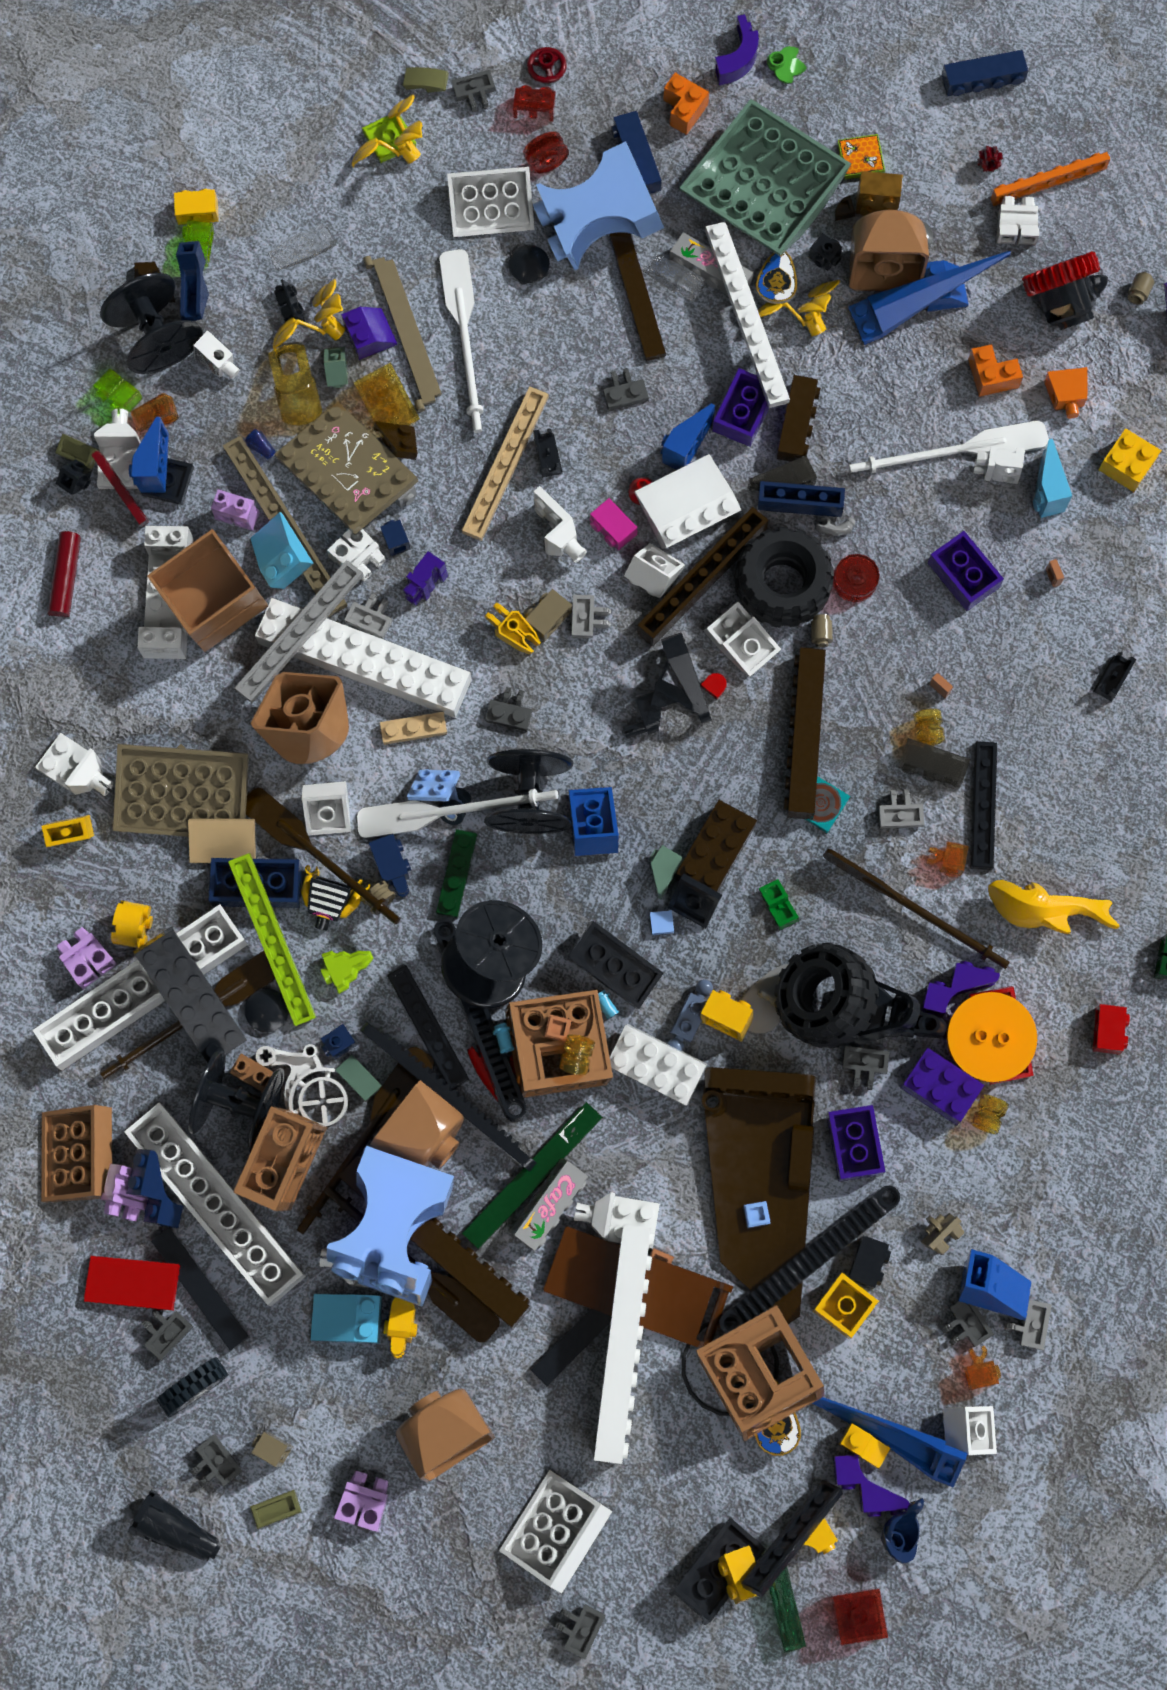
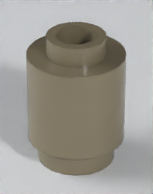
M1142 272L1135 275L1128 290V300L1133 304L1141 305L1148 299L1155 283L1149 273Z
M819 614L811 621V642L816 644V647H828L833 642L832 621L829 615Z

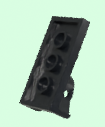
M594 921L588 922L587 929L571 952L564 957L566 961L571 960L636 1009H640L663 975L662 971Z
M730 1517L669 1594L671 1596L676 1595L702 1618V1624L707 1625L729 1599L727 1593L728 1584L725 1576L723 1577L719 1571L718 1558L750 1545L757 1562L766 1548Z

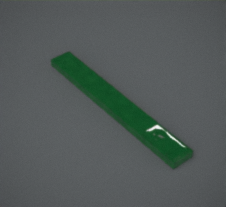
M586 1102L533 1158L537 1163L534 1168L529 1172L524 1167L462 1234L476 1248L480 1249L549 1176L561 1158L565 1159L603 1117Z

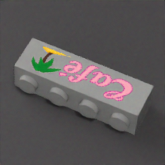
M683 232L670 251V262L675 267L688 271L692 277L704 280L710 287L718 288L729 297L712 249ZM742 266L747 283L750 286L753 280V272Z
M561 1158L508 1232L530 1249L535 1251L537 1248H540L545 1243V1236L550 1229L552 1230L558 1225L560 1215L572 1205V1199L575 1194L585 1187V1180L588 1176L568 1160Z

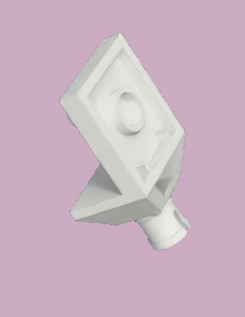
M114 409L111 412L112 423H107L94 433V437L100 452L109 462L127 489H138L134 485L132 477L129 476V464H132L133 455L141 442L137 433L127 424L128 411L120 409V414H118V410ZM98 466V489H114Z
M539 486L534 491V510L541 518L545 517L553 529L545 536V552L548 555L562 556L565 553L575 563L579 562L585 556L587 550L577 542L573 518Z
M62 733L58 735L35 766L39 772L75 795L95 789L103 796L109 794L106 787L112 790L114 786V781L103 776L101 760L91 748L86 750Z
M611 1192L596 1201L595 1205L592 1206L577 1202L576 1211L585 1212V1214L575 1212L574 1221L592 1223V1228L601 1239L621 1244L623 1224L651 1228L650 1233H655L660 1204L615 1196V1193Z

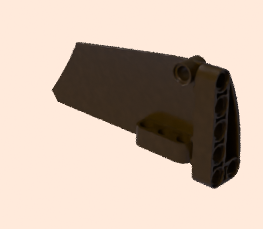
M707 1067L705 1068L702 1105L705 1110L720 1263L752 1291L804 1250L806 1246L814 1139L813 1117L816 1077L808 1074ZM715 1097L719 1102L716 1107L710 1108L707 1106V1100ZM766 1201L771 1224L747 1228L743 1205ZM803 1281L770 1307L771 1309L777 1305L788 1325L800 1317Z

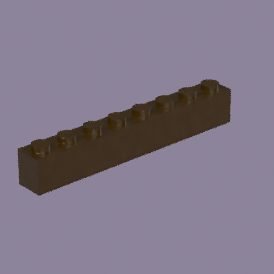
M752 507L637 625V634L653 647L738 560L746 544L752 538L755 539L761 532L767 530L768 519Z
M800 647L799 655L795 654L794 667H797V675L793 674L792 687L796 688V695L791 697V708H795L794 715H790L789 728H793V736L789 735L788 748H791L792 752L791 756H787L786 769H790V777L786 776L785 789L789 790L788 797H784L783 810H787V818L813 819L815 814L826 649Z

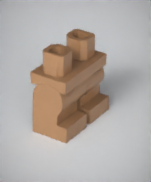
M240 1054L229 1073L263 1093L268 1080L274 1072L247 1056Z

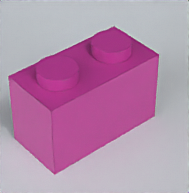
M610 498L590 513L591 527L597 533L600 531L605 536L606 543L610 547L614 546L618 551L637 536L638 527Z

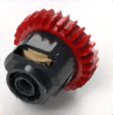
M1088 252L1023 276L1022 282L1027 296L1038 294L1047 323L1051 325L1058 324L1059 329L1063 330L1094 318L1092 311L1096 306L1097 298L1090 275L1100 270L1095 252Z

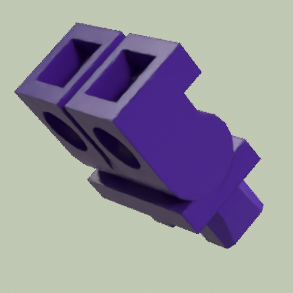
M427 551L414 568L413 573L409 572L406 576L408 584L403 589V592L406 594L405 598L415 606L422 598L427 601L430 593L435 588L437 580L439 579L444 582L448 577L445 562Z

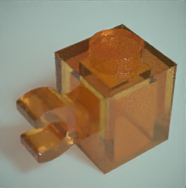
M947 841L944 851L930 847L928 852L935 854L936 859H927L926 863L928 865H936L938 862H941L939 872H944V875L956 878L964 872L969 846Z
M985 1346L980 1347L982 1352L980 1356L974 1354L973 1348L968 1350L973 1365L963 1367L969 1390L999 1384L998 1379L1001 1378L999 1366L994 1365V1361L983 1363L987 1356Z

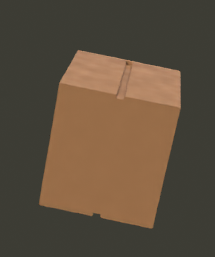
M213 529L147 575L187 633L204 652L268 607L267 602Z

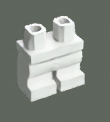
M1004 196L998 212L997 243L1015 244L1018 236V244L1036 245L1039 238L1038 206H1035L1033 197L1022 198L1021 205H1014L1013 196Z
M991 446L989 452L978 450L974 473L984 474L985 481H990L992 478L995 481L1018 484L1023 469L1025 448H1016L1015 453L1009 452L1007 449L997 450L996 446Z
M348 529L343 534V539L340 537L327 550L328 557L340 566L347 560L362 571L364 575L361 578L362 581H366L372 574L371 570L366 567L368 563L372 562L378 568L386 561L379 545L363 529L355 535Z

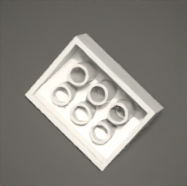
M529 167L447 174L453 237L535 230Z
M710 454L635 491L636 497L662 549L668 548L741 511L733 491Z
M549 1470L499 1551L549 1587L562 1593L612 1511Z

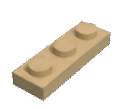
M444 712L380 722L384 745L447 735Z

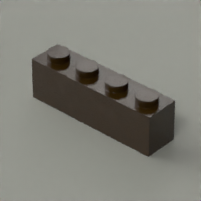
M793 375L789 395L790 401L787 404L776 459L801 464L802 457H807L809 445L805 444L806 437L811 438L813 426L809 425L810 418L815 419L817 409L816 406H813L814 399H819L821 390L820 387H817L818 379Z

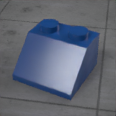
M945 260L928 262L924 278L959 266ZM963 283L929 305L927 312L967 307L969 304L965 284Z

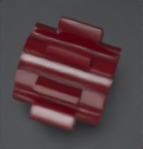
M986 146L985 149L979 151L978 166L983 168V172L991 171L992 173L995 169L1002 166L1003 154L997 150V146Z

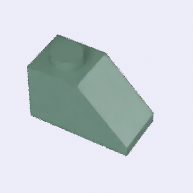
M345 346L324 349L327 387L341 388L348 384Z
M663 845L659 850L655 849L649 859L652 861L650 869L657 898L659 899L663 898L685 859Z

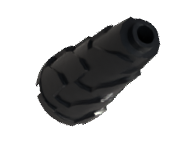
M152 1489L136 1514L132 1526L130 1525L128 1533L133 1536H139L150 1542L187 1553L202 1561H208L209 1558L214 1560L221 1548L217 1545L219 1541L216 1540L215 1536L199 1527L191 1518L183 1514L178 1508Z

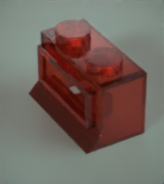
M522 85L520 88L515 87L513 118H518V110L529 111V117L532 119L537 118L538 112L549 113V121L554 122L556 91H552L549 87H542L541 89H532L528 85Z

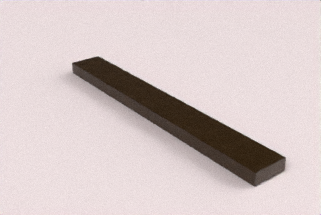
M624 232L611 233L609 238L645 360L649 361L665 357L666 351L631 234Z

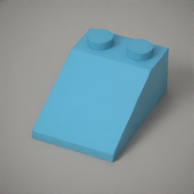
M1053 438L1048 440L1041 456L1033 500L1034 509L1036 512H1039L1040 518L1065 512L1072 498V493Z
M281 512L250 538L260 572L270 588L285 589L314 564Z
M314 1294L311 1341L379 1344L382 1297L375 1295Z

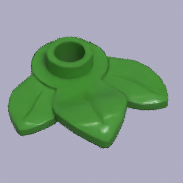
M784 47L781 51L771 53L767 58L768 68L774 71L777 79L783 83H793V76L802 74L807 68L802 61L796 58L799 51L796 47Z

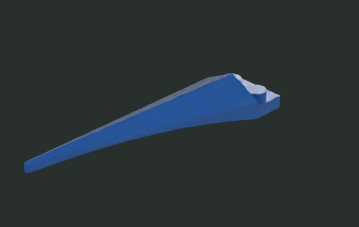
M1011 251L868 296L867 299L849 306L850 314L863 344L866 345L886 336L947 293L1010 256Z
M824 1397L812 1403L871 1434L929 1478L954 1488L965 1463L967 1453L945 1445V1440Z

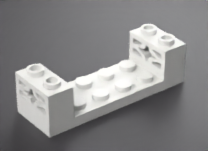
M188 526L145 527L144 546L149 554L147 575L193 543L194 539ZM147 577L144 627H139L137 648L143 658L186 659L188 633Z

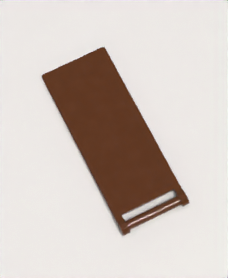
M566 1227L544 1286V1292L612 1316L621 1246ZM652 1257L651 1269L645 1272V1279L649 1280L648 1293H643L642 1302L646 1303L645 1317H640L639 1326L698 1348L712 1342L728 1294L732 1292L734 1286ZM714 1287L720 1289L702 1342L696 1340L711 1294Z

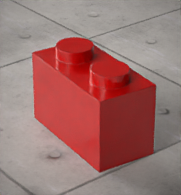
M1104 1004L1096 1007L1092 1052L1119 1055L1124 1049H1127L1128 1036H1125V1027L1129 1026L1130 1015L1126 1014L1127 1007Z

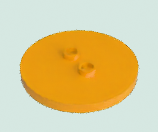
M981 993L967 999L954 1011L947 1027V1046L953 1061L961 1070L976 1080L983 1082H1001L1017 1076L1030 1064L1037 1047V1030L1031 1014L1019 1001L1002 993Z

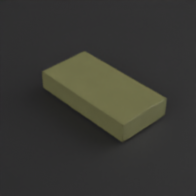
M62 433L55 453L71 461L76 459L84 463L89 469H93L95 460L91 454L100 450Z
M295 1489L250 1506L257 1529L302 1512Z

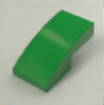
M779 879L759 888L760 894L779 930L799 921V916L791 905L789 897Z

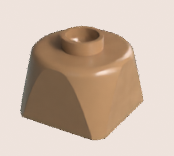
M881 210L869 213L855 222L851 232L849 287L856 291H886L923 279L929 259L926 228L921 219L905 211Z
M282 672L273 679L251 721V725L288 762L310 764L323 760L341 747L349 732V720L342 681L339 676Z
M420 1080L374 1137L371 1146L374 1149L429 1168L435 1166L437 1169H441L460 1143L455 1139V1136L462 1126L464 1117Z
M462 1388L451 1391L443 1396L438 1391H435L420 1399L409 1408L412 1416L404 1421L395 1433L418 1477L427 1483L495 1438L466 1390Z

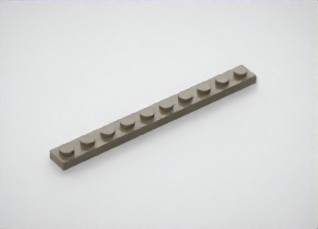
M240 435L222 446L267 519L270 521L281 512L314 563L302 574L316 595L328 582L330 576ZM344 599L331 612L329 617L347 607Z

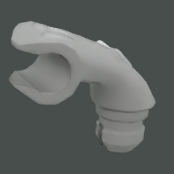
M824 516L821 517V521L825 525L817 523L816 529L819 533L833 536L847 535L852 532L855 520L849 517L839 526H835L830 523L829 517Z

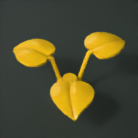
M414 94L398 102L388 113L389 119L396 118L403 132L393 142L399 149L396 150L382 140L373 138L356 151L352 159L353 168L356 163L371 155L379 145L394 152L398 157L402 155L408 164L413 163L419 158L421 153L411 140L422 138V122L420 120L416 121L405 129L400 119L401 113L405 112L413 103Z
M335 279L323 286L312 301L314 307L318 305L322 307L314 318L316 322L322 320V329L299 319L295 321V318H291L278 329L274 337L273 350L275 352L276 348L294 333L297 325H303L320 332L322 335L327 333L334 340H338L344 334L346 328L333 316V314L343 311L340 295L338 293L332 295L336 287Z
M840 279L822 283L808 293V297H814V299L797 309L799 313L809 312L805 315V320L787 302L780 304L767 302L758 309L759 316L770 315L781 307H786L802 323L803 327L807 326L811 336L819 335L826 330L820 312H826L827 304L831 299V295L828 293L840 283Z

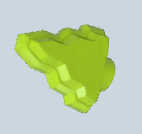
M329 951L321 954L325 967L320 970L327 985L333 983L337 992L341 994L349 989V984L357 979L358 972L366 969L374 958L371 951H356L352 954L345 951L339 953Z

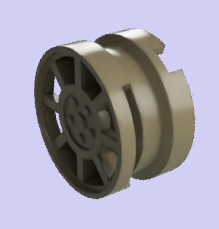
M382 881V885L377 883L369 889L370 893L378 900L382 898L387 900L388 905L396 897V893L389 890V885L386 881ZM362 898L361 901L371 908L370 912L374 914L372 912L373 906Z

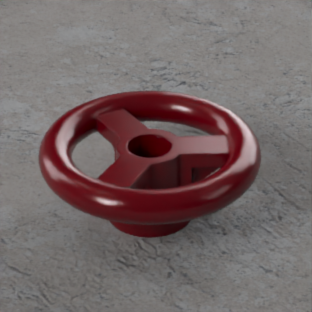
M542 47L535 50L527 60L529 75L540 83L548 84L558 81L563 77L567 68L564 55L552 47ZM557 60H560L561 68L553 76V65ZM533 66L541 67L546 72L547 77L539 76L534 71Z

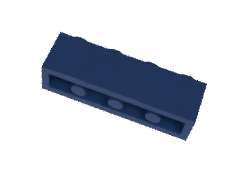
M1023 50L944 64L941 77L947 97L953 95L961 96L964 93H977L984 89H998L1005 85L1021 84L1026 80L1028 67Z
M637 110L613 117L611 132L613 138L618 140L617 145L626 141L649 194L661 191L662 180Z
M760 481L757 510L842 517L845 488Z

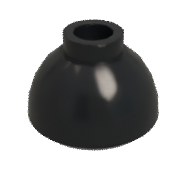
M1091 275L1096 298H1099L1100 293L1107 286L1108 277L1106 275Z

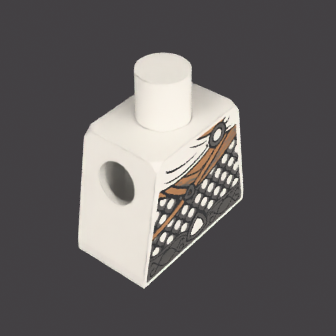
M208 330L193 345L195 359L220 378L225 373L233 379L239 373L240 369L233 364V354Z

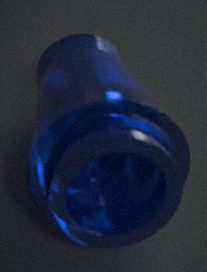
M254 429L245 439L249 448L258 452L267 460L276 453V450L262 431Z

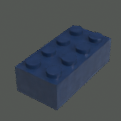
M211 858L209 902L213 907L219 904L222 907H246L228 861L235 858ZM253 859L272 908H300L302 864L300 860Z

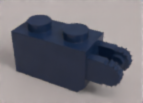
M390 834L369 842L382 880L386 881L389 886L394 885L400 898H406L410 892L406 880L410 878L408 872L412 870L408 859L403 860L400 852L404 851L400 838L395 840L394 834Z

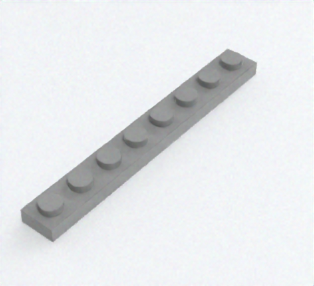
M346 560L238 683L235 690L249 702L253 703L364 576L363 572Z

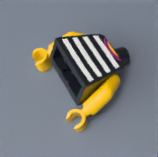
M309 865L305 867L307 876H305L301 888L304 905L308 908L309 914L318 916L315 928L326 931L328 930L330 920L337 922L341 918H347L355 911L362 897L347 884L319 876L318 866H316V870L313 873H310ZM359 880V881H358V883H359L360 885H361L362 882H363V880ZM370 883L368 884V887L365 888L368 891H370Z

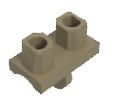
M950 1213L945 1217L939 1214L935 1219L928 1216L926 1220L930 1225L925 1229L928 1235L921 1243L925 1247L943 1255L949 1249L944 1239L950 1235L952 1239L957 1240L964 1234V1230L960 1226L962 1221Z

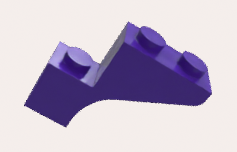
M960 961V963H956L953 967L949 987H946L945 983L933 981V983H929L926 986L921 1012L943 1017L947 1005L953 997L993 986L999 980L1000 973L995 972V969L984 966L981 969L973 967V964L970 962Z
M858 1455L833 1457L835 1485H841L842 1490L855 1489V1484H859L861 1512H867V1517L881 1516V1511H890L891 1515H896L907 1509L910 1504L907 1499L870 1482L864 1476L859 1465Z

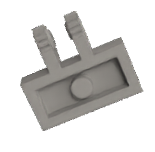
M374 594L370 595L365 606L353 602L344 619L345 623L384 639L392 623V618L383 615L389 601L383 599L377 612L372 610L377 598Z
M573 595L572 638L593 639V627L600 629L609 628L611 622L607 620H594V615L609 616L611 609L594 607V595Z
M904 789V805H897L896 790H890V805L879 806L880 829L924 827L923 804H910L909 789Z
M1029 1300L1027 1317L1024 1320L1023 1326L1005 1323L1004 1328L1022 1332L1020 1346L1044 1350L1052 1305Z

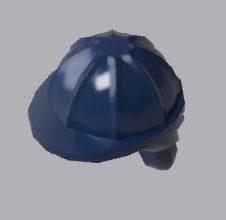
M923 1498L912 1501L905 1511L893 1515L883 1525L880 1539L885 1550L899 1563L907 1564L916 1555L920 1536V1525L916 1516L923 1510Z

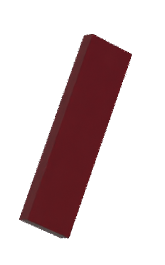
M100 451L91 454L139 525L142 527L147 525L149 520Z

